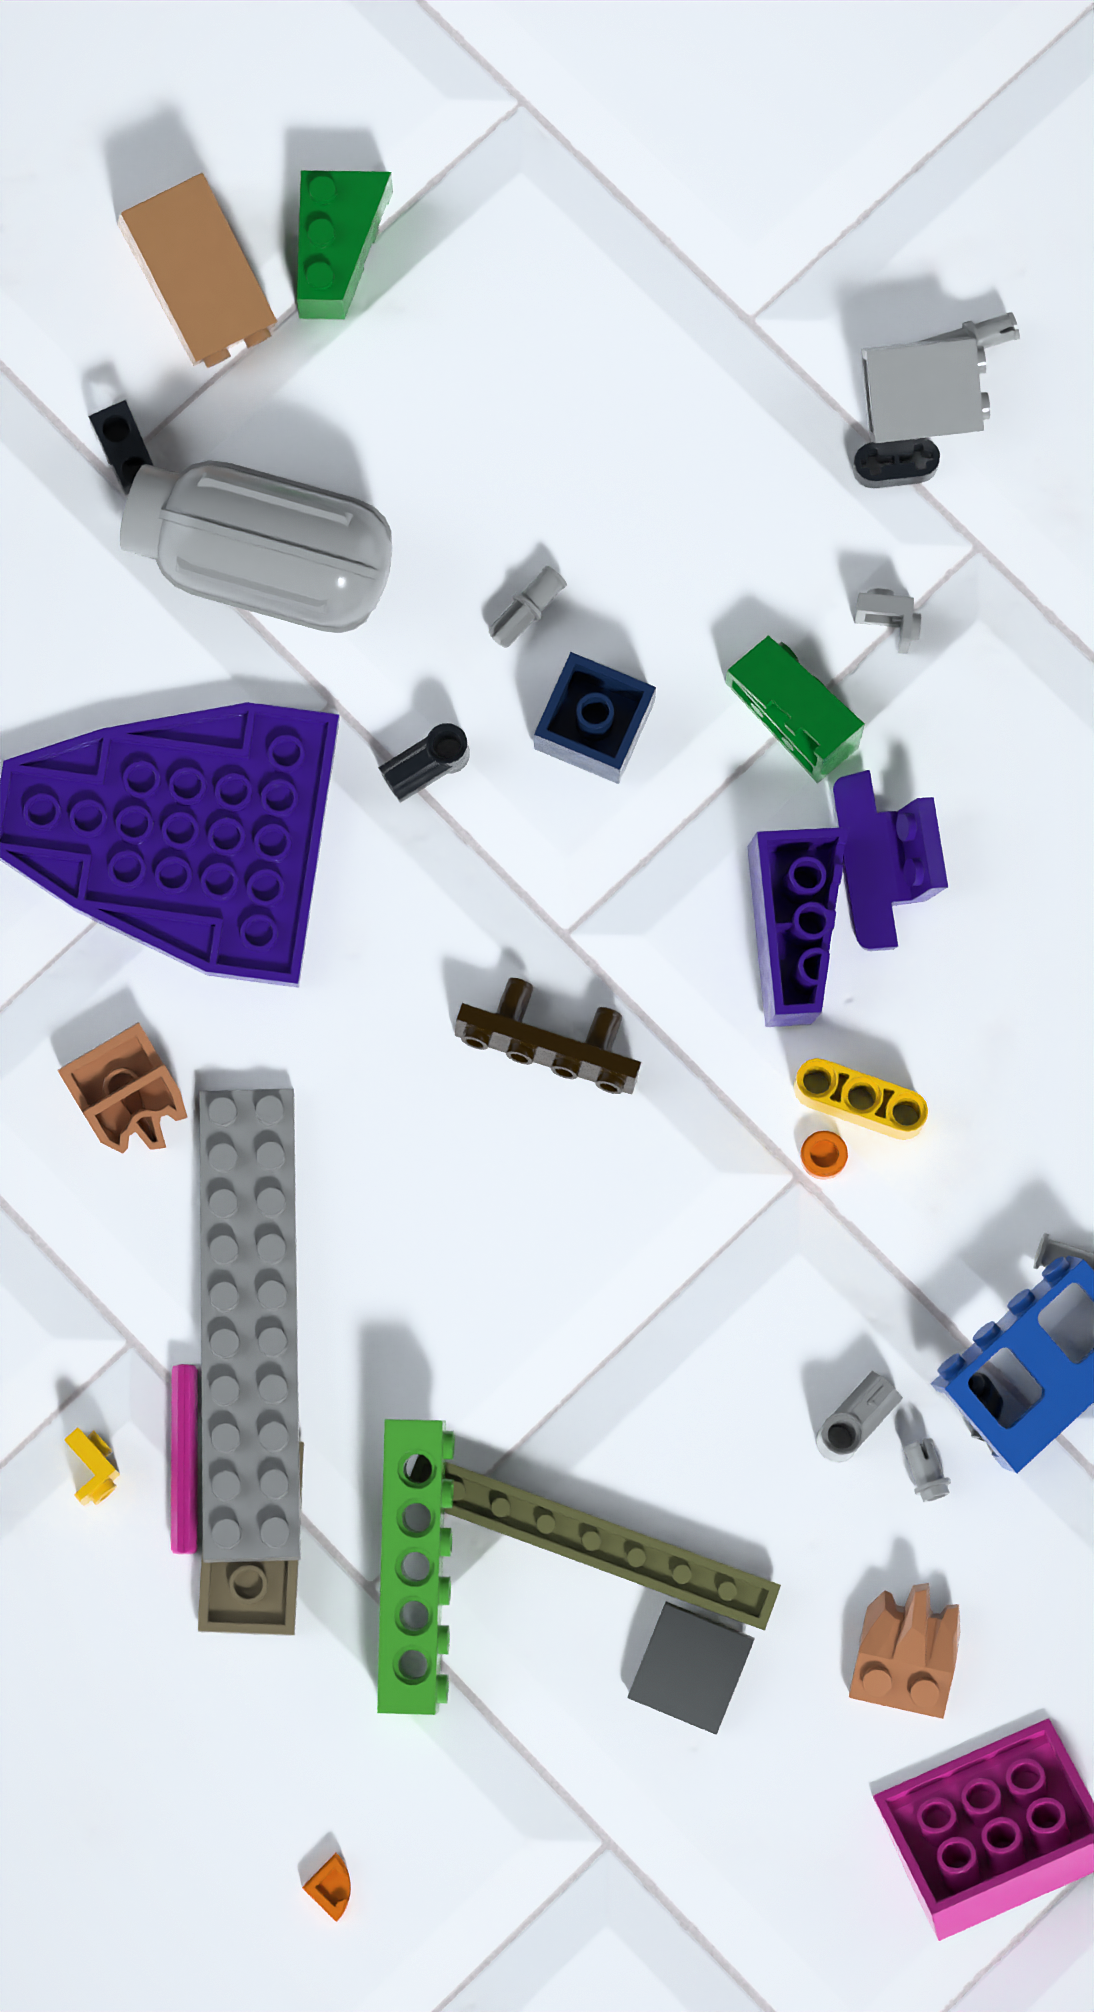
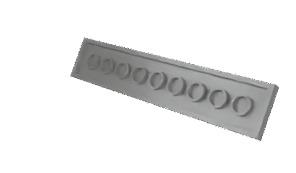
M294 1088L199 1091L204 1563L301 1560Z

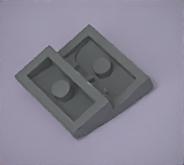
M665 1601L627 1698L717 1735L755 1637Z

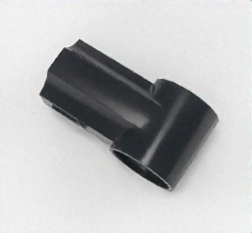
M442 723L435 726L426 738L384 763L378 769L399 803H402L446 774H454L461 771L470 759L468 740L465 732L459 726L452 723ZM447 739L455 740L461 745L459 752L450 758H443L436 753L438 744Z

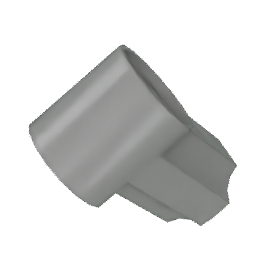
M872 1370L821 1426L816 1437V1445L820 1454L830 1462L837 1463L847 1461L854 1456L859 1447L903 1399L896 1387L884 1376ZM833 1427H843L852 1438L851 1446L842 1449L832 1445L828 1438V1430Z

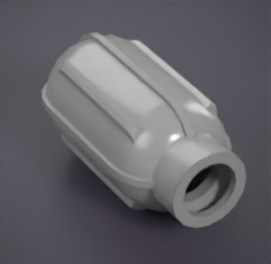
M213 460L191 464L180 473L147 464L141 466L131 486L120 529L121 549L155 559L161 574L174 587L191 595L318 631L338 634L357 629L367 622L371 613L376 609L388 581L393 551L390 525L386 517L373 505L351 496L237 464Z

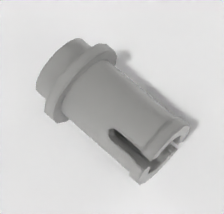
M932 1438L923 1439L922 1444L916 1441L905 1446L903 1451L907 1456L917 1484V1488L914 1489L915 1495H920L923 1503L935 1501L949 1495L948 1485L951 1484V1480L949 1477H944Z

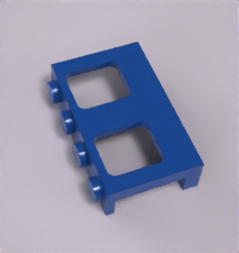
M1068 1255L1066 1258L1062 1256L1052 1261L1041 1274L1044 1279L1031 1291L1030 1289H1024L1015 1295L1007 1305L1009 1311L997 1322L990 1321L982 1326L972 1337L975 1343L962 1355L956 1353L945 1360L937 1370L940 1375L930 1383L936 1391L944 1393L992 1448L993 1452L991 1455L1003 1469L1016 1474L1094 1403V1348L1079 1362L1073 1363L1038 1322L1039 1313L1072 1283H1077L1094 1303V1271L1082 1258ZM1002 1348H1008L1042 1389L1041 1397L1009 1427H1002L968 1386L969 1378Z

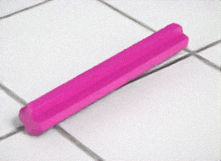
M180 1364L172 1368L171 1551L177 1555L195 1554L198 1548V1369L195 1365Z

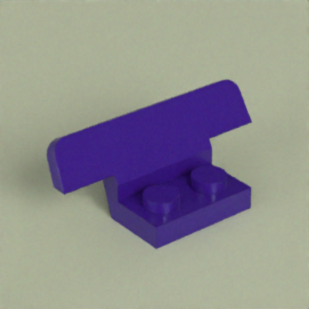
M869 769L838 778L834 783L833 793L839 827H849L843 856L856 938L862 949L871 952L894 950L899 947L892 906L926 902L947 889L948 881L934 797L916 798L898 811L877 813Z

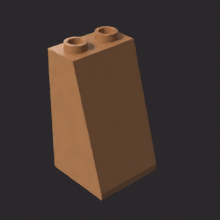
M203 172L120 213L117 225L193 366L204 361L208 369L230 358L231 354L228 349L242 342H245L247 348H250L272 337L269 329L274 327L278 321Z

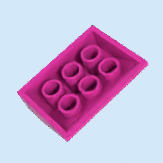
M1049 1718L873 1795L877 1809L938 1942L1094 1873V1801Z

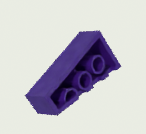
M849 827L758 831L747 846L765 1027L811 1025L822 1013L830 960L829 950L832 931L835 927L837 913L835 909L838 889L842 879V862Z

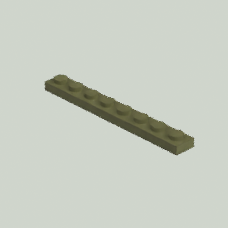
M418 1454L410 1478L416 1482L423 1483L431 1476L432 1465L427 1457ZM446 1462L445 1479H453L454 1497L453 1507L444 1508V1513L765 1631L781 1587L780 1584Z

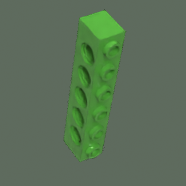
M385 1419L377 1693V1713L436 1715L439 1712L440 1703H448L449 1675L440 1674L441 1654L449 1655L450 1626L442 1625V1606H450L451 1577L443 1576V1557H451L452 1528H444V1508L453 1507L454 1482L453 1479H445L446 1459H454L455 1432L454 1430H446L447 1420ZM416 1454L427 1457L432 1465L431 1476L423 1483L412 1480L407 1473V1463ZM413 1503L423 1504L430 1511L431 1521L424 1531L413 1530L406 1522V1511ZM411 1552L422 1553L429 1561V1573L424 1579H413L405 1571L404 1562ZM410 1601H418L428 1610V1621L422 1628L409 1626L403 1618V1609ZM416 1650L425 1656L427 1669L424 1675L413 1677L404 1671L402 1657L406 1651Z

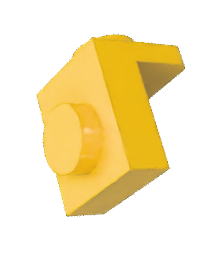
M77 1427L64 1441L95 1476L82 1486L74 1496L83 1506L87 1505L90 1501L98 1505L117 1488L113 1481L120 1474L106 1459L113 1451L94 1430L86 1436Z

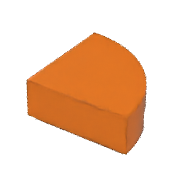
M337 1852L302 1887L335 1922H338L345 1913L351 1895L350 1875L344 1861Z

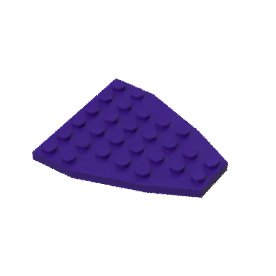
M245 702L102 728L3 760L0 778V861L73 911L204 975L299 988L340 716L333 713Z

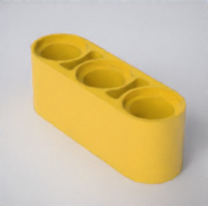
M815 1058L806 1061L799 1068L795 1078V1096L804 1106L895 1139L908 1140L914 1138L920 1133L928 1117L927 1103L915 1091L825 1059ZM809 1074H820L828 1081L829 1088L820 1094L812 1093L804 1086L803 1079ZM856 1089L865 1090L872 1096L873 1105L868 1109H857L849 1102L848 1094ZM900 1105H908L916 1111L918 1121L909 1126L901 1125L895 1120L893 1109Z

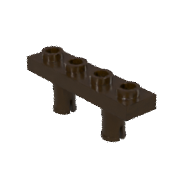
M514 977L508 979L496 1013L465 1003L461 1004L456 1018L454 1036L461 1038V1041L467 1046L478 1050H486L489 1047L506 1053V1056L514 1062L524 1065H530L534 1062L549 1067L559 1077L570 1080L579 1077L594 1082L599 1089L607 1093L621 1094L625 1092L633 1094L641 1062L611 1052L623 1018L621 1013L616 1010L598 1007L586 1040L583 1043L522 1023L534 988L531 983L523 979Z

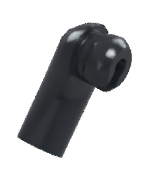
M975 1372L969 1378V1389L999 1423L1004 1406L1003 1398L989 1377L981 1372ZM973 1427L970 1437L986 1442Z

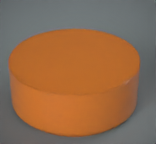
M823 1130L811 1134L804 1141L800 1151V1161L803 1169L810 1176L820 1180H828L839 1175L848 1159V1149L844 1140L831 1131Z

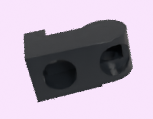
M125 399L89 415L88 418L93 434L108 464L111 465L123 493L128 495L141 466L145 464L154 465Z

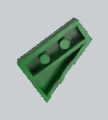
M301 170L297 303L300 319L345 320L363 274L364 264L370 248L379 232V225L386 206L389 205L393 195L392 172Z
M768 635L727 670L725 684L817 784L859 748L865 723L833 695L817 677L809 673L799 663L797 656L784 642L778 644Z

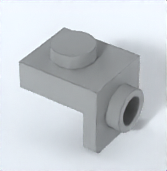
M873 588L869 589L867 593L859 592L854 624L900 628L898 653L908 654L911 640L919 641L922 615L921 613H913L914 597L895 596V592L892 590Z

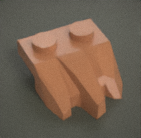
M139 1022L57 1069L100 1143L122 1154L128 1149L129 1136L135 1132L150 1150L166 1148L160 1126L161 1117L168 1115L175 1121L188 1118L178 1086Z
M929 1583L913 1585L904 1607L897 1605L892 1593L884 1590L866 1609L858 1654L849 1689V1698L944 1719L957 1661L961 1633L959 1604L946 1605L941 1613H934L930 1607Z

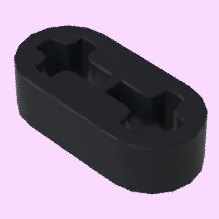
M927 438L883 443L871 442L864 444L856 452L852 472L859 484L867 488L919 484L927 482L934 477L940 463V452L934 442ZM914 451H921L923 458H930V460L926 461L925 468L922 470L917 469L914 462L900 463V461L911 460ZM869 456H876V461L880 464L893 463L881 466L880 472L877 475L871 474L870 468L862 467L866 465Z

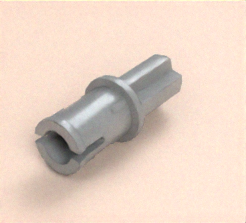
M546 565L542 572L521 594L517 592L512 596L514 602L490 626L488 633L492 640L503 648L510 647L534 620L540 621L542 619L541 612L567 586L565 579L555 569Z

